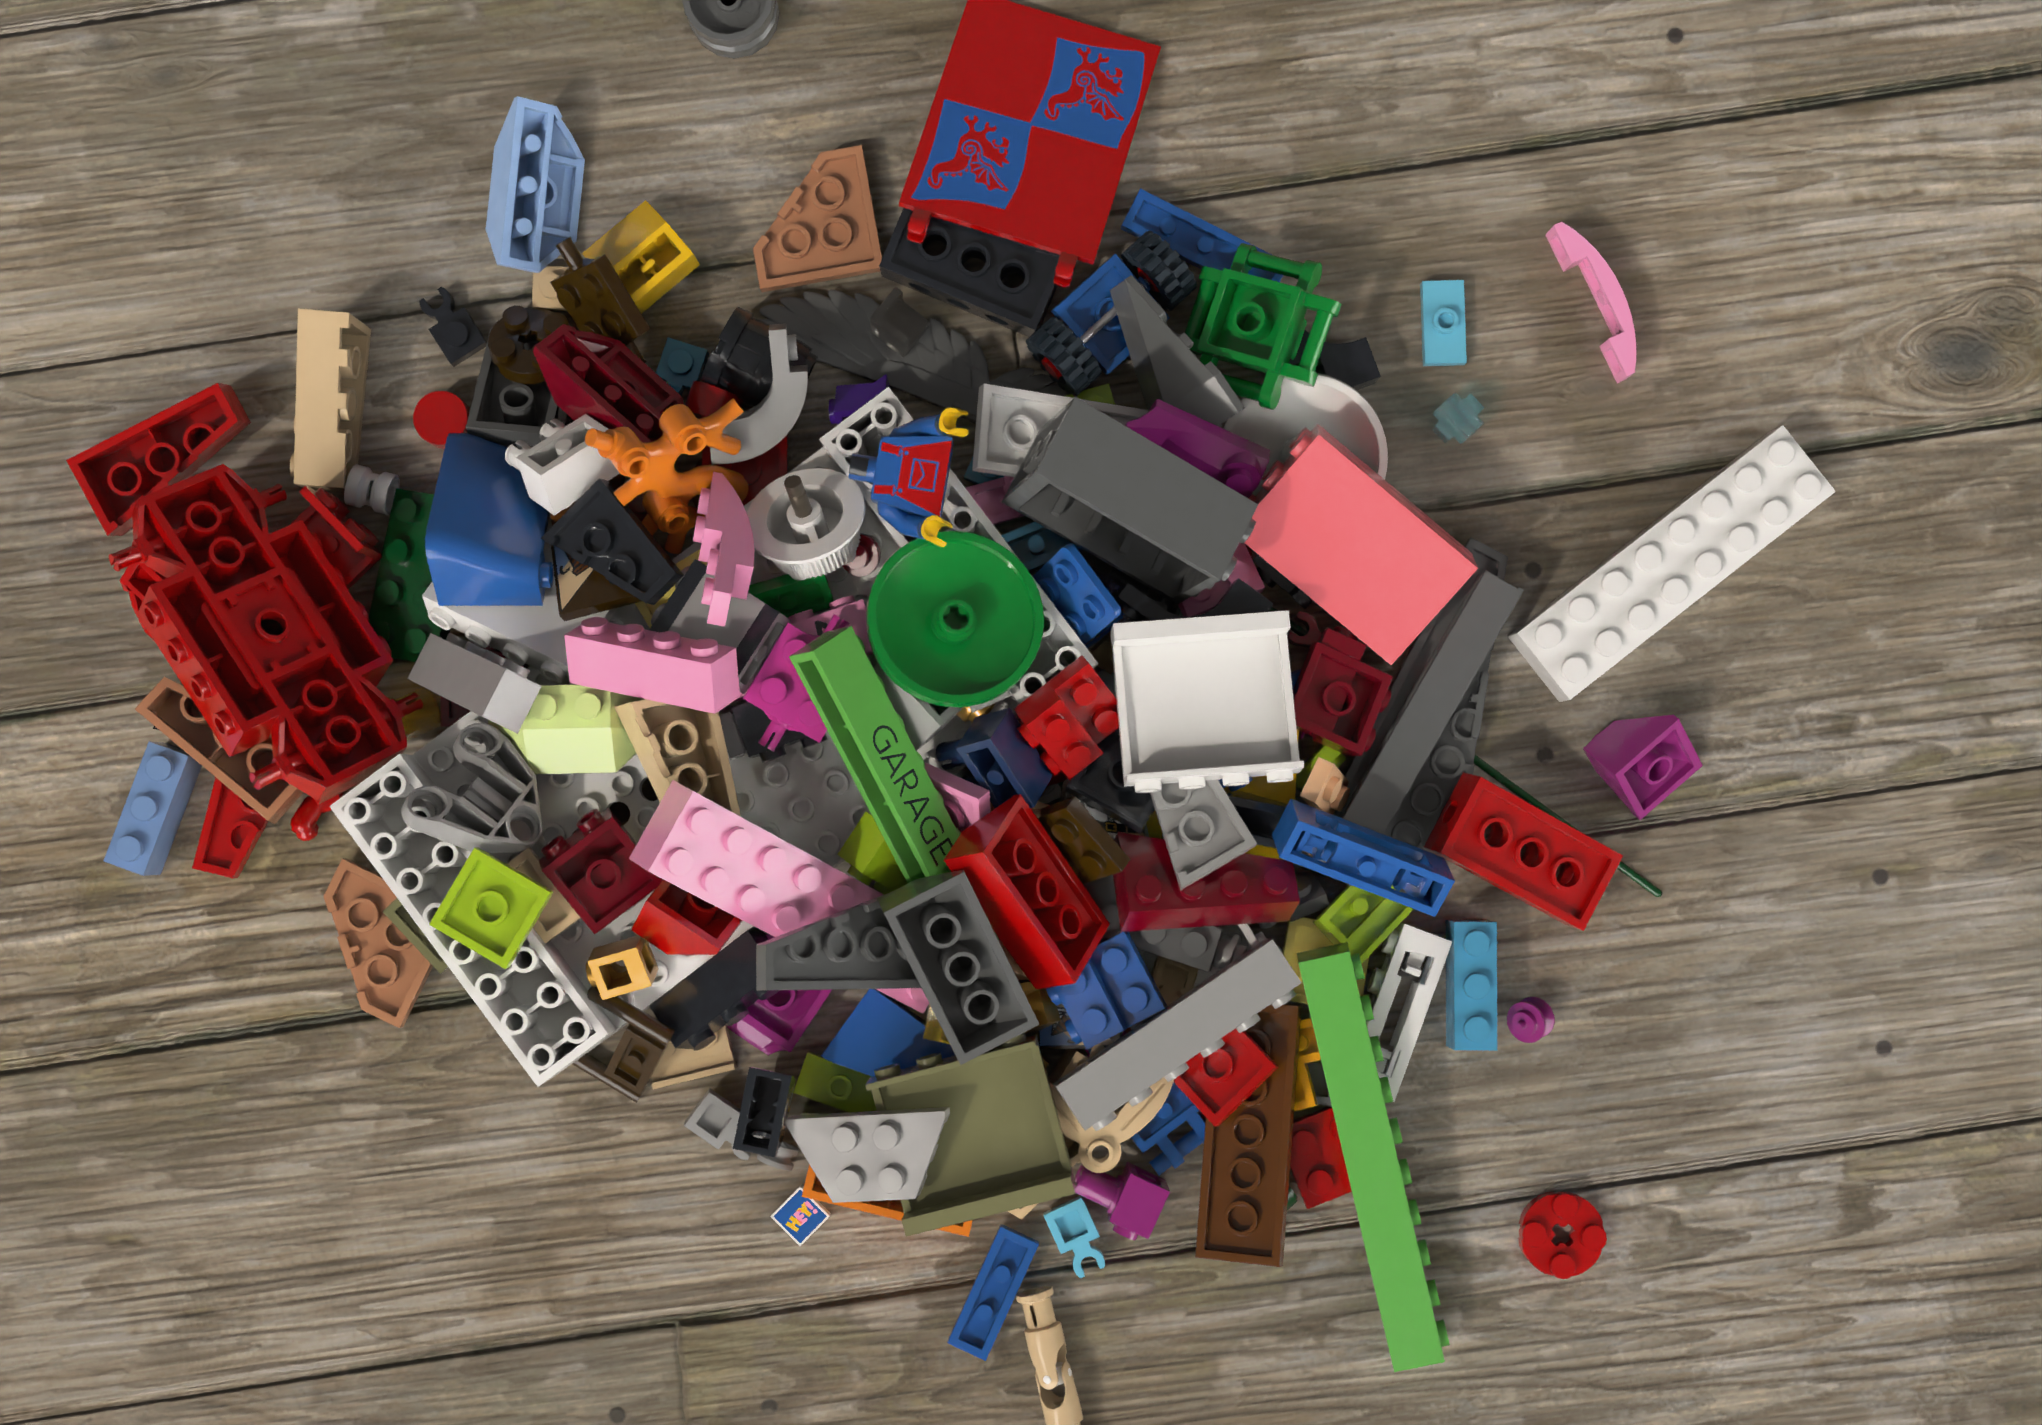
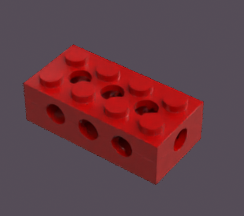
M1464 772L1424 845V848L1557 921L1581 931L1585 930L1623 855L1483 777ZM1490 824L1491 831L1488 838L1485 839L1484 832L1486 827ZM1526 845L1525 854L1520 858L1521 849ZM1561 865L1560 873L1556 877V870Z

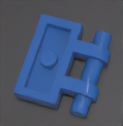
M1174 1082L1166 1101L1156 1116L1131 1137L1142 1153L1155 1144L1160 1148L1162 1153L1149 1162L1159 1176L1171 1166L1176 1169L1185 1162L1183 1157L1200 1144H1204L1206 1119L1202 1120L1197 1113L1199 1109ZM1187 1121L1192 1130L1173 1144L1167 1135Z

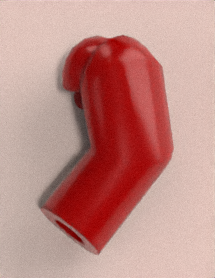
M344 792L320 804H317L311 796L304 798L291 818V831L296 833L297 838L301 841L314 839L318 835L319 827L316 823L322 813L332 811L329 806L344 796Z

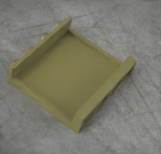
M1024 1032L960 1065L956 1055L942 1059L941 1053H933L917 1058L916 1066L900 1069L899 1063L886 1065L875 1069V1076L870 1077L865 1084L867 1091H872L877 1111L950 1108L948 1121L944 1123L937 1142L938 1148L933 1161L929 1164L927 1178L921 1194L916 1199L901 1200L904 1211L902 1224L906 1237L1075 1194L1077 1184L1037 1035L1026 1037Z

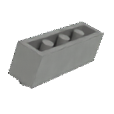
M430 633L407 678L517 734L542 687L527 679L530 670L451 633L448 634L446 640Z

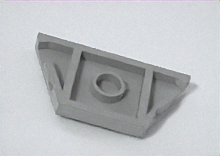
M950 1108L792 1115L786 1119V1126L833 1203L916 1199L922 1192L927 1178V1170L937 1151V1142L944 1123L948 1121Z

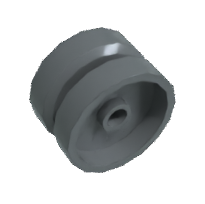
M682 0L684 12L693 33L703 47L717 56L736 59L753 55L769 43L777 30L780 15L777 0Z

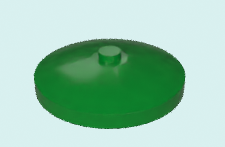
M962 531L938 532L937 538L947 542L945 547H939L925 539L917 538L897 550L883 565L874 581L867 601V636L880 667L905 692L922 701L939 706H974L1004 694L1023 677L1031 666L1040 648L1043 636L1044 612L1042 600L1036 583L1027 568L1013 553L1002 545L974 533Z

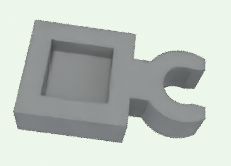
M709 1088L684 1121V1126L718 1150L725 1141H728L732 1144V1150L738 1158L748 1160L750 1157V1152L733 1149L741 1109ZM754 1135V1137L763 1139V1136Z

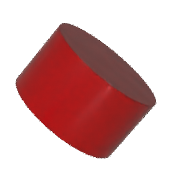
M693 381L684 405L689 407L697 419L715 413L731 399H734L741 409L744 403L742 399L728 391L707 383Z
M447 391L428 393L420 399L414 409V427L422 439L437 448L445 449L449 433H467L466 425L470 407L453 393Z

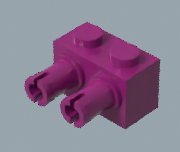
M1129 1162L1126 1163L1122 1174H1118L1117 1177H1113L1105 1172H1092L1086 1169L1082 1163L1075 1175L1077 1184L1075 1193L1106 1207L1109 1222L1114 1225L1113 1231L1136 1241L1138 1235L1149 1240L1170 1194L1169 1187L1164 1178Z

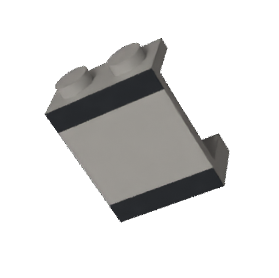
M695 559L691 566H687L681 571L684 576L675 584L676 589L667 603L661 604L654 612L651 619L652 626L649 631L659 633L673 631L679 633L680 637L695 640L714 639L720 645L736 647L740 692L745 694L787 623H790L791 620L748 593L747 600L731 597L725 627L708 624L709 605L701 604L705 578H714V575L706 574L707 566Z

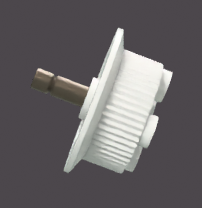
M823 468L799 470L774 480L759 492L747 511L753 533L754 549L763 557L772 560L779 570L790 574L795 580L821 577L823 574L826 575L836 571L841 565L849 564L856 556V548L860 542V527L865 516V500L861 489L847 475Z

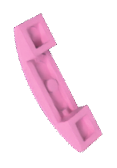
M1563 222L1557 223L1546 233V237L1563 272L1578 265L1613 336L1599 347L1618 384L1634 374L1636 366V337L1628 302L1616 276L1600 253L1573 228Z

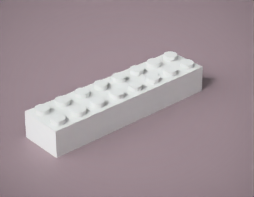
M1782 425L1764 435L1516 629L1508 638L1559 702L1571 700L1836 491Z

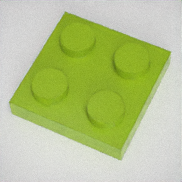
M474 847L429 925L500 967L508 969L554 891L484 850Z

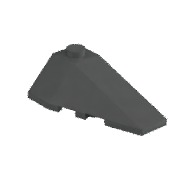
M1132 275L1110 290L1147 411L1156 399H1159L1219 426L1245 408L1217 367L1211 361L1204 366L1190 351L1194 342L1185 333L1179 335L1167 326L1165 311Z

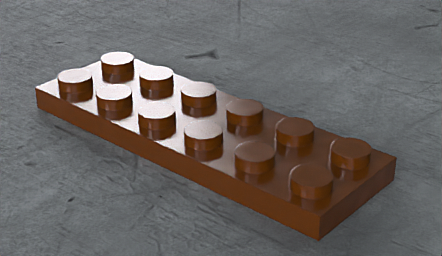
M1272 1004L1257 1013L1261 1019L1245 1031L1279 1067L1218 1127H1214L1206 1118L1196 1258L1274 1267L1283 1266L1302 1010L1300 1006L1282 1005L1274 1009Z

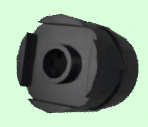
M737 307L719 336L720 341L707 361L701 381L715 387L720 386L724 390L738 396L743 400L744 404L756 406L767 395L773 381L769 324L753 318L754 313ZM796 339L798 360L790 361V366L808 365L809 378L818 356L811 353V347Z

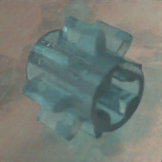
M1455 392L1432 413L1439 421L1432 430L1445 444L1452 438L1463 444L1484 424L1477 416L1484 409V406L1471 393L1462 400Z

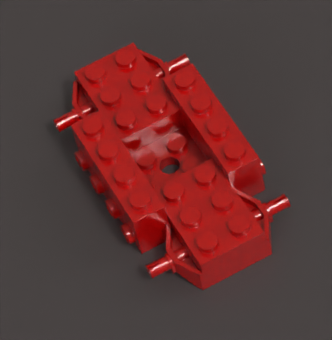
M221 464L138 498L132 513V546L109 554L111 566L114 565L113 569L118 572L135 563L144 562L145 565L166 577V579L148 587L137 615L228 756L232 757L267 740L270 734H272V763L249 774L251 783L256 782L254 787L257 790L278 779H284L287 783L313 797L316 803L320 804L361 783L398 754H403L407 748V738L402 719L422 709L423 702L421 698L417 700L419 695L415 692L395 702L394 699L390 700L376 687L393 662L391 649L387 641L382 636H378L370 625L364 606L359 601H355L346 588L342 572L336 566H332L323 553V546L319 537L313 531L308 530L303 520L269 534L265 509L287 499L285 490L281 491L282 485L276 484L273 487L258 492L256 488L252 489L231 468ZM264 619H273L282 626L283 633L280 635L267 634L261 628L260 622Z

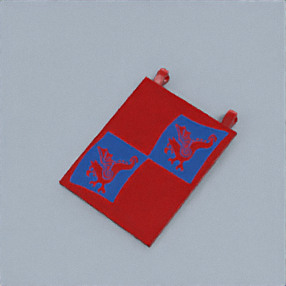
M967 0L899 200V207L913 211L908 223L907 239L915 243H923L932 216L1059 254L1060 257L1056 266L1053 283L1068 288L1077 260L1094 265L1161 46L1008 0Z

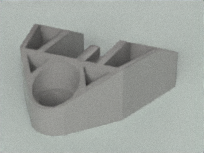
M486 723L468 725L456 738L453 744V752L456 759L464 767L478 776L477 779L461 797L435 786L416 788L408 795L402 806V818L410 828L471 852L474 847H478L487 853L523 852L527 848H531L542 833V817L536 775L510 740L498 729ZM470 736L480 738L485 743L486 753L468 751L464 747V739ZM418 799H425L431 802L435 809V816L422 817L415 814L412 810V802ZM515 820L525 822L531 830L530 839L525 841L517 839L511 831L510 822Z

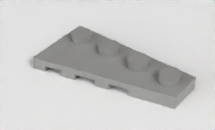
M1205 780L1206 787L1198 789H1179V783L1161 784L1162 790L1150 792L1180 891L1257 845L1218 780Z

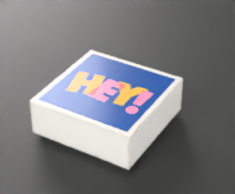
M802 1184L770 1216L799 1246L831 1215L819 1201L802 1197L804 1188Z

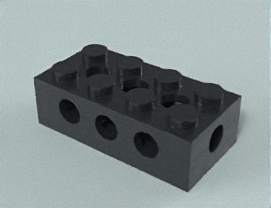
M903 208L879 265L882 277L1027 337H1030L1041 327L1058 285L1053 283L1060 257L1059 254L932 216L923 243H915L907 239L908 223L913 211ZM933 242H939L946 246L945 251L937 256L927 254L925 248ZM971 258H979L985 263V266L976 272L968 271L963 267L964 263ZM1008 274H1018L1024 279V282L1016 288H1010L1002 283V279Z

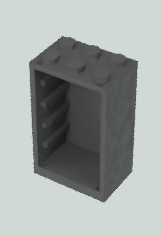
M1074 397L1038 431L1002 500V503L1176 604L1192 596L1195 598L1202 590L1206 588L1210 590L1215 583L1228 579L1237 563V558L1233 555L1239 542L1241 544L1245 543L1256 525V521L1252 519V516L1258 506L1257 503L1077 397Z

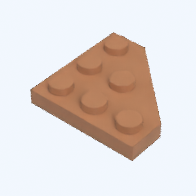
M862 145L821 152L811 165V170L799 187L796 186L777 213L778 217L766 234L762 235L753 247L761 292L880 272L879 265L882 260Z
M343 858L323 897L328 912L332 914L339 934L337 939L347 969L351 970L358 991L356 995L361 1010L398 1028L404 1027L433 966L382 912L397 897L381 875L347 858Z

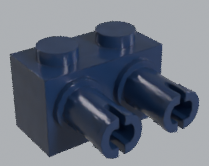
M1010 708L975 717L963 738L942 742L936 747L935 755L938 762L944 761L941 767L945 770H950L966 764L972 775L962 776L961 778L990 790V802L994 808L1019 794L1022 795L1030 808L1035 807L1053 776L1047 765L1040 758L1037 749H1033L1017 728L1021 724Z

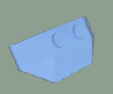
M518 96L512 102L494 146L486 232L497 265L539 273L561 255L555 247L556 244L570 236L573 243L577 241L585 159L571 132L562 121V115L557 106Z

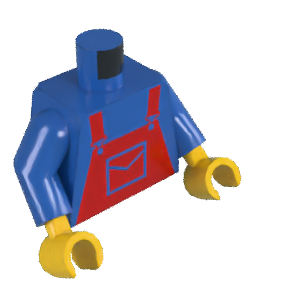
M950 407L941 414L920 417L894 428L889 437H881L877 457L852 453L849 479L873 483L871 492L872 502L877 504L879 515L900 534L925 539L939 547L946 546L947 542L937 538L939 529L944 526L953 527L952 523L942 518L954 447L953 437H948L947 435L950 434L958 437L968 435L967 429L956 428L957 419L962 415L967 416V411Z

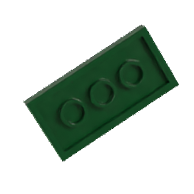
M396 488L368 618L376 634L382 636L387 641L391 649L392 658L416 663L430 633L446 640L450 630L440 628L429 619L422 597L432 582L426 557L425 536L434 495Z

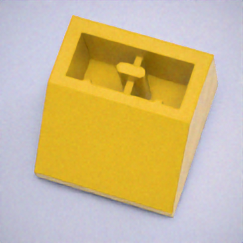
M646 200L582 253L585 258L596 259L604 254L607 256L641 314L700 265L693 252Z

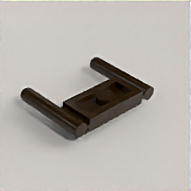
M591 986L587 992L588 999L628 1022L629 1025L608 1065L588 1053L572 1064L637 1103L645 1091V1087L649 1083L675 1030L619 996L602 1000L598 988Z

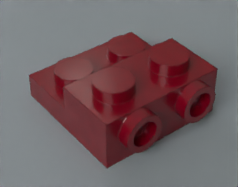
M1312 643L1293 689L1296 729L1313 736L1314 741L1349 757L1362 755L1363 751H1368L1375 739L1376 729L1373 726L1378 713H1382L1390 701L1392 690L1388 688L1393 676L1322 643Z
M609 807L602 813L598 809H593L586 813L576 824L579 828L578 831L566 840L562 835L553 838L542 848L541 853L544 856L539 859L542 872L594 934L598 933L647 896L663 881L662 878L648 872L629 859L637 844Z

